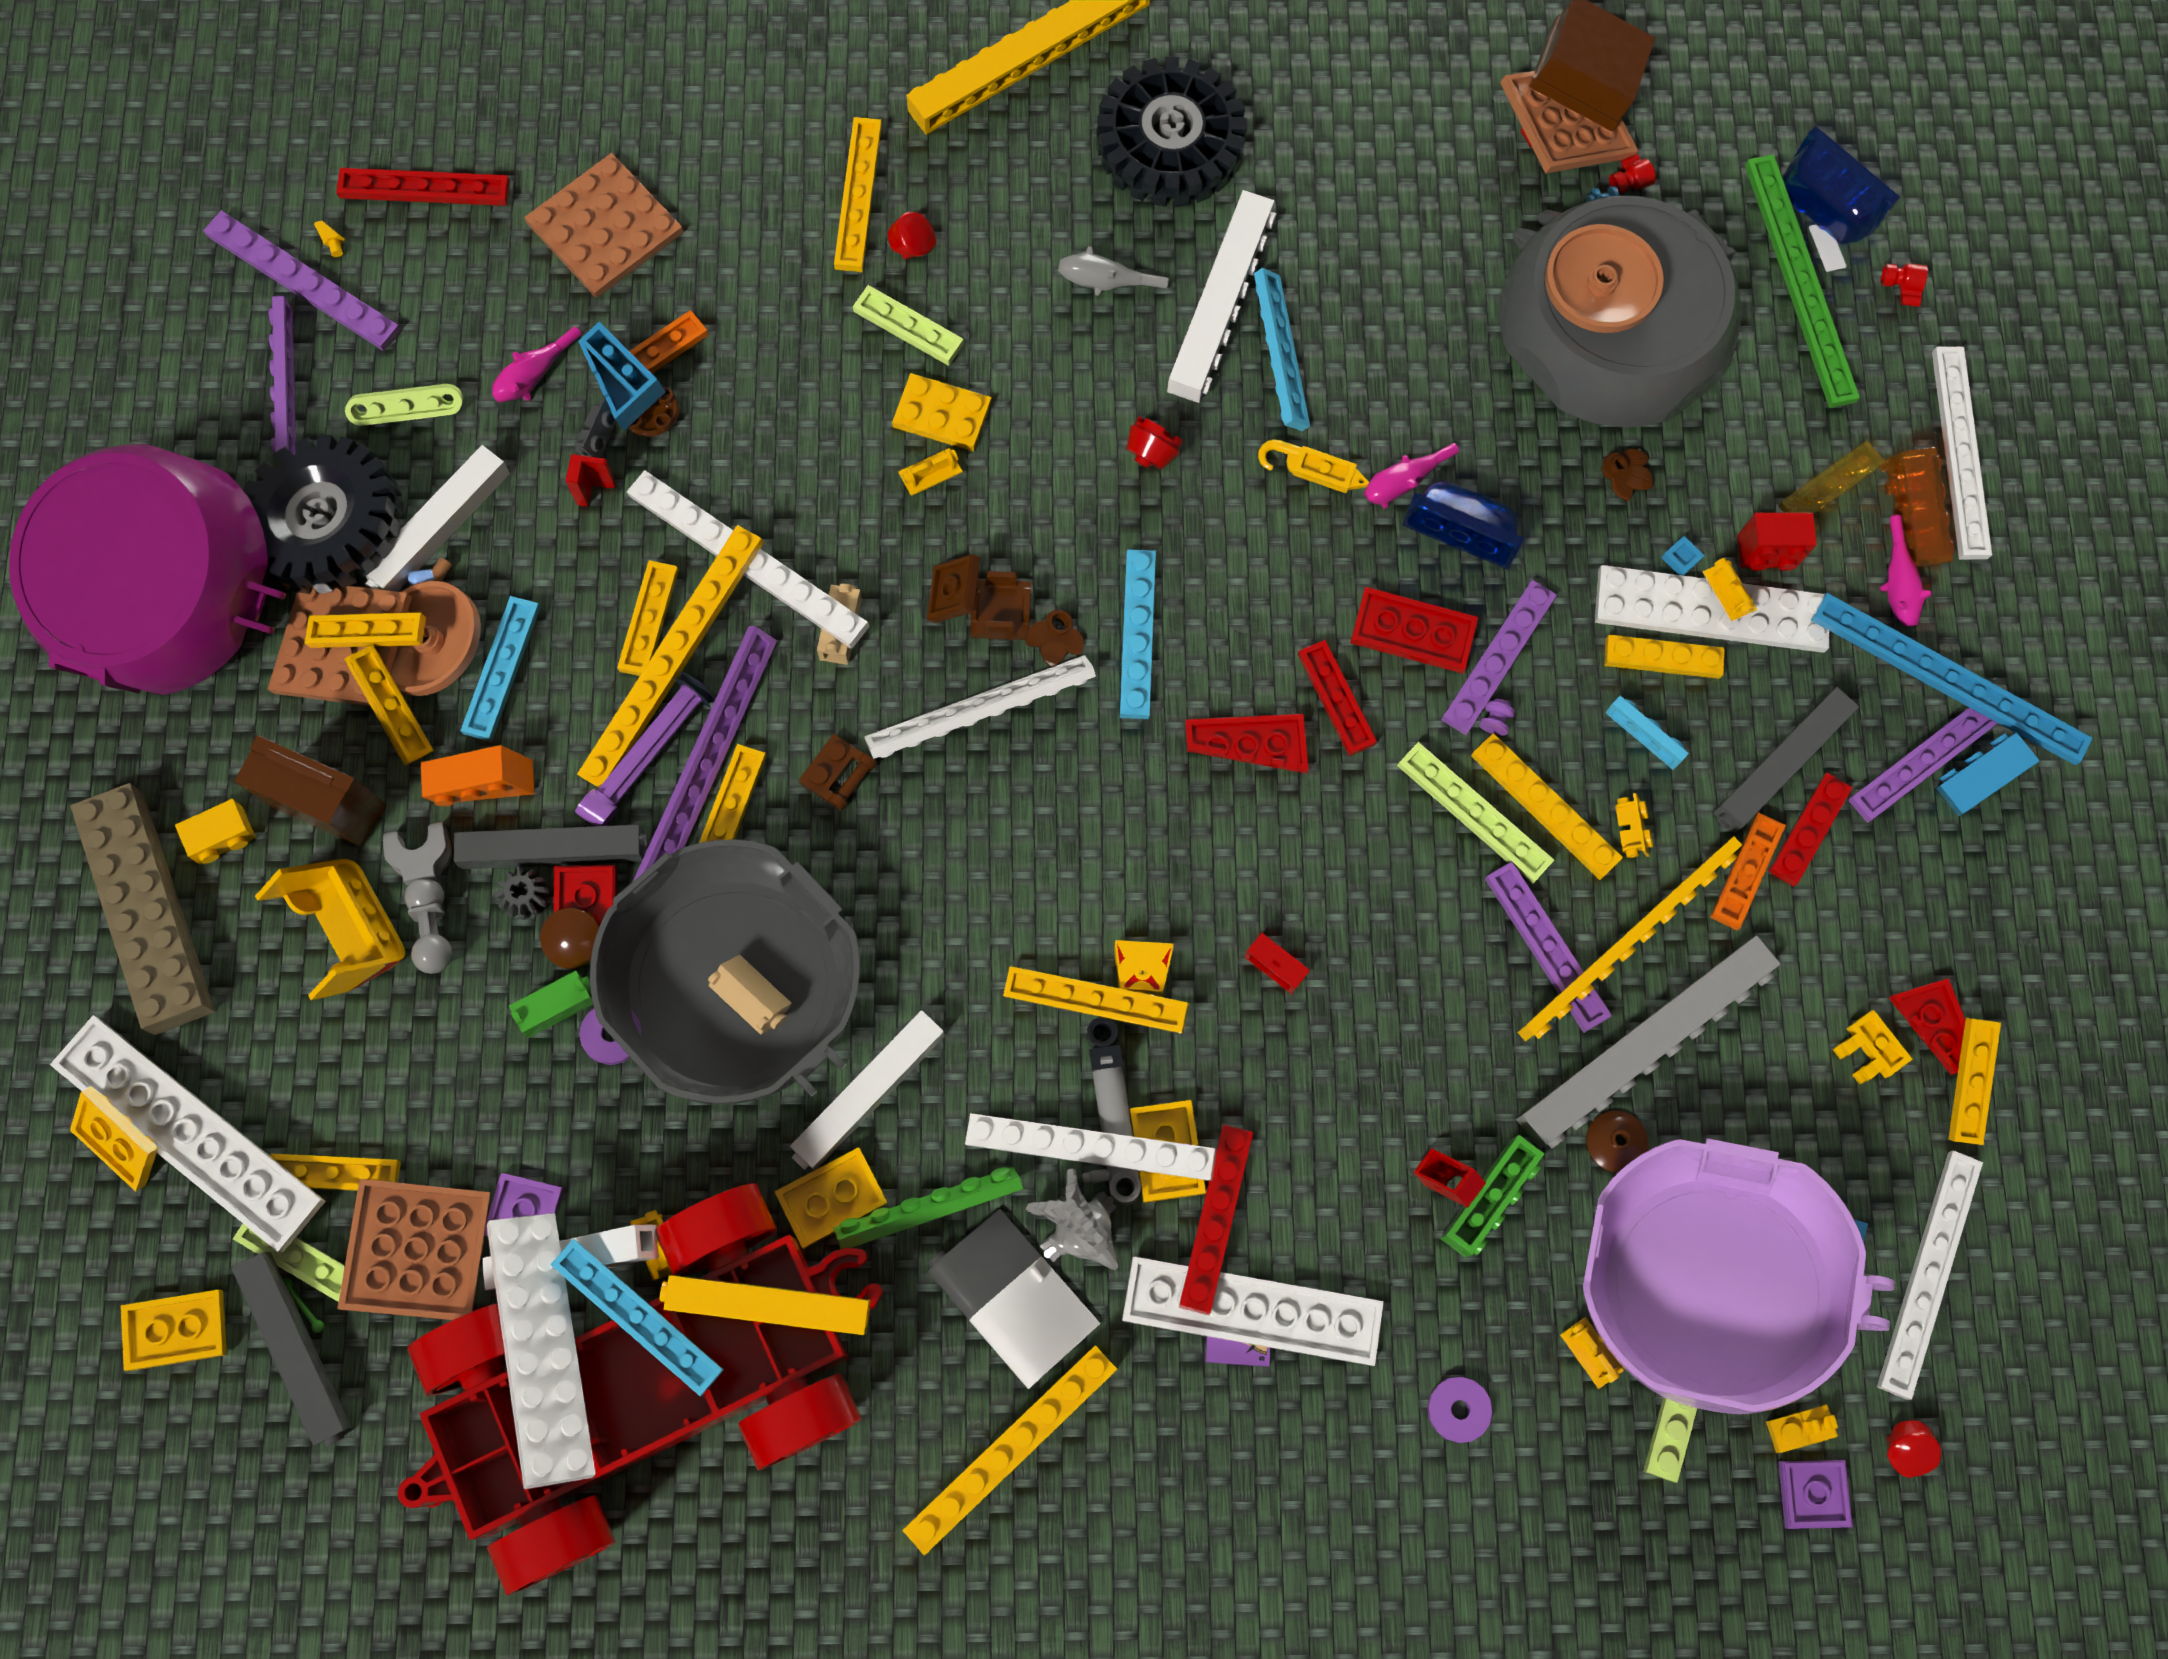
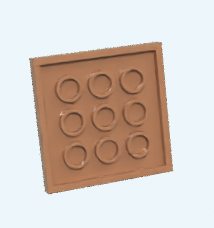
M1535 71L1505 75L1501 80L1500 84L1545 174L1619 161L1638 153V149L1622 118L1612 132L1529 87Z
M610 153L524 217L528 226L595 298H598L684 233L682 226L613 153Z
M334 584L333 592L319 594L312 587L310 594L297 593L267 690L273 694L370 706L344 660L346 657L366 647L310 648L305 644L309 616L408 613L412 597L405 592L354 586L342 588ZM375 646L390 673L398 646Z
M359 1179L338 1309L454 1320L473 1312L491 1192Z

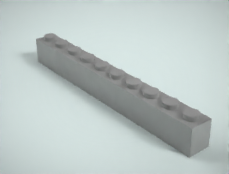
M1756 935L1516 1120L1539 1149L1546 1145H1549L1551 1149L1566 1138L1563 1134L1564 1131L1571 1126L1574 1130L1580 1128L1590 1120L1586 1114L1594 1108L1598 1112L1606 1108L1613 1102L1610 1096L1617 1090H1620L1622 1094L1637 1083L1634 1077L1639 1073L1643 1072L1645 1076L1661 1065L1657 1061L1661 1056L1666 1053L1670 1058L1684 1047L1681 1044L1683 1039L1689 1036L1693 1040L1707 1029L1704 1026L1705 1022L1711 1018L1716 1022L1730 1011L1727 1005L1734 1000L1739 1004L1753 994L1749 988L1758 982L1760 986H1763L1776 975L1773 973V970L1780 963Z

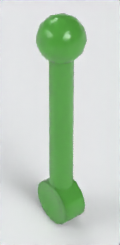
M284 1278L292 1299L311 1322L312 1331L315 1333L322 1332L325 1327L324 1323L315 1318L295 1292L293 1281Z

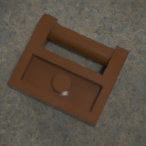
M833 734L798 781L799 784L827 803L843 811L848 804L846 800L866 773L875 768L877 762L869 755L862 753ZM854 760L859 763L837 794L832 793L831 789Z

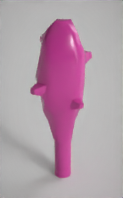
M574 326L558 340L540 349L521 354L516 351L513 352L514 361L501 371L493 383L492 395L498 403L518 400L520 398L526 401L531 400V391L548 371L557 356L582 336L580 330Z
M1452 443L1434 454L1409 459L1407 455H1404L1401 462L1376 473L1368 483L1363 494L1369 502L1380 504L1385 509L1390 501L1403 496L1420 484L1437 464L1458 454L1459 448L1455 443Z
M1894 515L1889 517L1893 545L1887 569L1888 581L1880 587V591L1887 592L1888 601L1895 618L1904 627L1918 625L1923 603L1926 598L1932 595V592L1923 590L1918 569L1905 543L1901 515Z

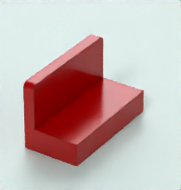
M571 454L566 483L576 504L588 507L593 486L615 488L616 481L606 459Z

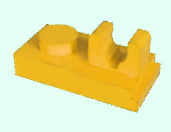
M1827 1404L1766 1421L1776 1453H1783L1838 1437L1836 1428L1839 1427L1835 1415H1831Z

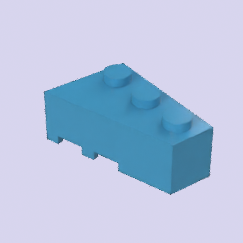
M600 322L578 341L608 402L614 419L624 431L666 392L657 378Z
M2017 732L2011 737L2004 733L1990 743L1993 749L1985 755L1978 751L1965 760L1968 766L1959 773L1954 768L1939 778L1943 784L1936 789L1958 817L2039 762V759Z

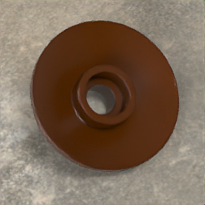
M1608 1111L1597 1116L1589 1125L1586 1134V1146L1589 1155L1598 1166L1607 1171L1619 1173L1626 1165L1647 1152L1648 1137L1643 1125L1631 1114L1623 1111ZM1616 1135L1624 1137L1625 1143L1623 1146L1616 1143Z

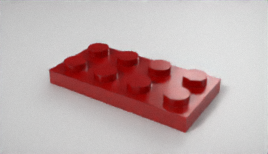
M1365 587L1350 643L1463 674L1466 669L1478 617Z

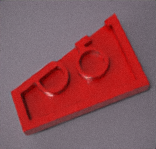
M1949 978L1888 997L1950 1075L1957 1074L1966 1019Z

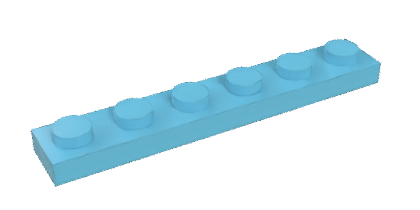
M1261 268L1254 273L1255 288L1259 296L1260 314L1264 321L1265 339L1269 346L1270 364L1274 371L1275 389L1279 397L1281 418L1285 426L1303 431L1310 427L1281 278L1280 275Z
M1127 549L1120 718L1149 719L1156 551Z
M572 1239L550 1264L699 1396L702 1397L724 1371L723 1368L575 1239Z

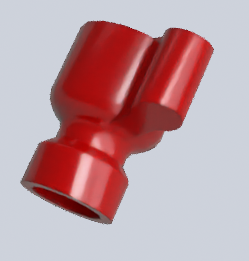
M1638 154L1622 159L1620 162L1622 171L1609 176L1610 187L1616 186L1619 195L1626 193L1629 188L1633 191H1639L1650 187L1656 181L1653 165L1648 159L1641 160Z
M1886 263L1881 274V286L1892 287L1898 285L1900 288L1901 305L1919 307L1922 300V291L1927 280L1928 267L1927 265L1908 263L1902 268H1898L1896 264Z

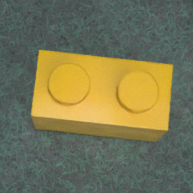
M230 799L175 825L187 856L198 864L211 863L217 860L219 855L229 850L242 849L248 845L249 841L256 838L244 808L234 799Z

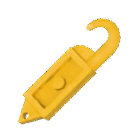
M1273 439L1265 442L1258 451L1260 464L1268 470H1272L1273 465L1266 460V454L1271 450L1287 454V468L1292 475L1343 493H1347L1348 490L1366 488L1369 483L1357 470V464L1306 446L1300 447L1282 440Z

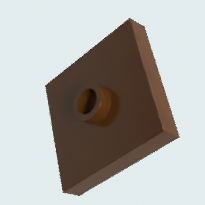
M971 554L934 566L927 612L928 621L937 623L973 613L980 557Z

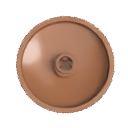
M1588 225L1568 233L1554 247L1545 270L1546 290L1558 312L1573 324L1599 333L1621 332L1643 322L1654 310L1663 290V270L1654 250L1635 233L1613 225Z
M441 581L418 583L402 591L412 597L408 613H422L426 617L422 645L398 646L390 672L400 692L405 695L424 696L448 687L470 665L479 645L481 622L475 604L464 592L449 583Z

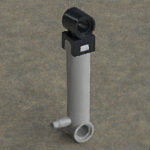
M1097 1017L1089 1023L1087 1040L1093 1048L1089 1049L1101 1132L1133 1137L1120 1045H1115L1118 1029L1112 1019ZM1098 1028H1106L1110 1031L1111 1036L1106 1041H1099L1093 1034ZM1106 1166V1169L1093 1170L1082 1174L1084 1183L1108 1181L1110 1195L1120 1205H1130L1140 1195L1141 1183L1138 1170ZM1128 1180L1133 1184L1134 1191L1131 1195L1122 1196L1117 1192L1116 1186L1120 1181Z

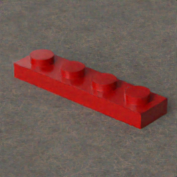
M1326 640L1299 650L1298 657L1348 756L1350 757L1375 746L1377 740Z
M1827 772L1821 777L1768 872L1793 887L1799 883L1852 790L1851 786Z

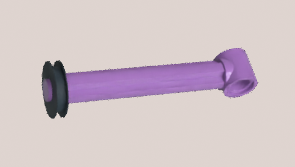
M682 671L680 672L682 678H675V680L681 686V689L599 789H592L582 799L575 810L576 814L593 827L606 826L618 810L616 806L698 704L701 702L710 707L711 705L708 701L710 699L715 701V697L700 681Z

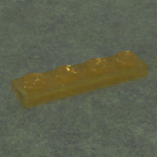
M1865 441L1784 499L1778 507L1784 513H1813L1815 515L1882 467L1886 461L1868 441Z

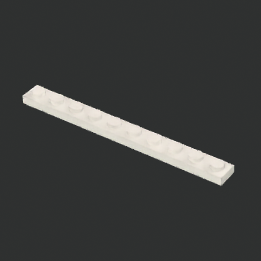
M645 470L627 491L629 497L715 556L719 554L733 532L725 524ZM761 549L744 573V576L851 649L870 627L866 620Z

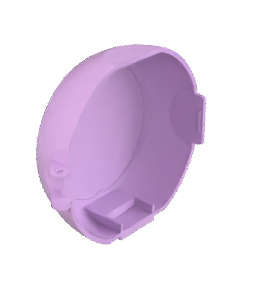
M1708 1138L1706 1144L1679 1139L1655 1147L1640 1155L1626 1165L1609 1182L1598 1198L1583 1292L1590 1317L1599 1336L1615 1359L1635 1379L1662 1397L1687 1406L1728 1414L1760 1413L1795 1402L1827 1381L1841 1367L1855 1346L1857 1330H1889V1320L1877 1316H1869L1872 1291L1894 1290L1895 1281L1882 1276H1864L1866 1250L1851 1213L1830 1185L1807 1165L1778 1159L1779 1152Z

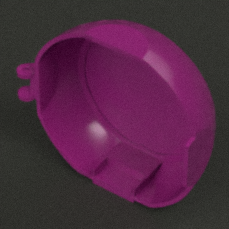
M123 444L102 448L87 453L55 471L39 486L25 505L16 524L11 541L9 575L13 598L29 633L36 643L49 655V667L99 680L101 685L140 694L141 690L167 695L187 689L211 676L238 651L247 627L269 634L274 633L275 628L258 623L267 594L280 599H285L286 596L284 592L261 585L268 566L266 541L258 515L242 488L229 474L221 469L147 444Z

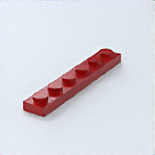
M340 168L336 193L341 199L507 206L510 180L508 175Z
M1224 1124L1222 1126L1217 1146L1213 1180L1208 1183L1178 1308L1210 1316L1253 1132Z

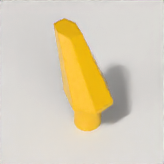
M315 222L314 225L323 244L330 248L331 256H342L341 244L345 238L325 222Z

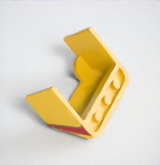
M338 859L281 868L255 895L257 901L284 897L288 906L294 912L301 915L315 914L341 962L334 964L328 971V975L308 995L310 1000L350 992L393 968L405 956L404 945L364 872L352 860Z

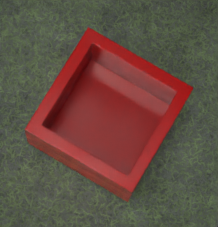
M1754 513L1737 535L1740 568H1750L1753 571L1765 570L1767 568H1779L1782 571H1789L1797 568L1816 547L1813 513Z

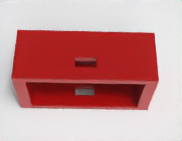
M1262 932L1244 956L1245 959L1291 995L1310 971Z
M1432 1148L1413 1172L1426 1187L1467 1208L1486 1184L1475 1169ZM1461 1177L1462 1180L1454 1190L1447 1187L1448 1182L1452 1178Z

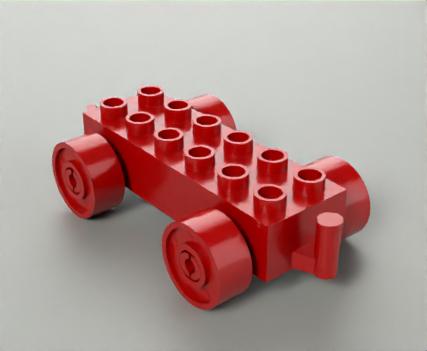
M755 1183L735 1187L707 1198L677 1213L655 1229L657 1240L673 1275L689 1276L709 1269L710 1273L700 1278L841 1296L835 1286L838 1274L847 1268H859L866 1264L868 1256L863 1250L845 1248L834 1251L823 1258L820 1264L809 1268L798 1242L791 1235H787L750 1253V1248L761 1243L777 1231L758 1185ZM873 1283L866 1286L861 1294L854 1298L871 1300V1311L877 1306L883 1296V1289L879 1284ZM659 1297L648 1304L724 1369L702 1397L694 1392L614 1320L584 1333L574 1339L595 1476L588 1479L524 1489L508 1373L505 1371L507 1366L498 1303L483 1307L428 1332L407 1348L427 1397L447 1393L463 1387L464 1392L419 1413L435 1454L414 1476L402 1481L398 1489V1498L404 1506L409 1508H433L440 1506L445 1501L454 1500L469 1540L490 1537L518 1523L519 1529L487 1547L505 1595H512L552 1577L616 1543L597 1495L584 1498L563 1508L560 1502L765 1400L768 1406L738 1423L758 1471L811 1448L862 1420L842 1373L830 1376L812 1385H808L807 1382L808 1379L850 1359L839 1333L663 1310L664 1302H661Z

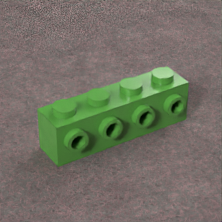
M1520 1135L1512 1138L1483 1177V1180L1486 1182L1485 1186L1468 1208L1463 1206L1440 1239L1465 1258L1473 1254L1478 1255L1488 1242L1485 1237L1491 1228L1496 1230L1505 1219L1506 1215L1503 1212L1509 1203L1514 1205L1524 1192L1521 1186L1526 1179L1532 1180L1540 1170L1542 1165L1539 1164V1161L1544 1156V1153Z

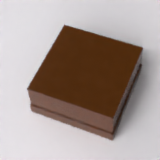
M1570 0L1562 13L1558 14L1552 23L1529 87L1613 132L1619 124L1621 117L1635 100L1655 37L1587 0Z
M257 735L250 747L251 751L234 782L272 808L362 848L378 817H381L387 804L355 778Z

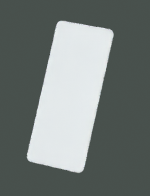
M1824 222L1809 226L1825 270L1829 272L1846 268V263L1830 223Z

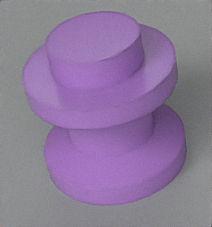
M1494 699V701L1487 702L1485 709L1489 716L1488 718L1481 719L1480 728L1491 734L1507 735L1509 727L1505 722L1506 719L1514 717L1515 710L1508 701L1503 699Z

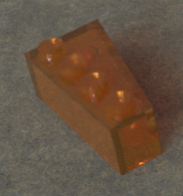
M1936 447L1903 451L1879 462L1881 472L1886 471L1889 482L1884 484L1887 495H1893L1895 502L1892 515H1901L1905 543L1917 569L1940 566L1953 561L1954 545L1950 540L1948 529L1950 517L1946 512L1944 502L1946 490L1941 482L1940 475L1942 463L1940 456L1937 455Z

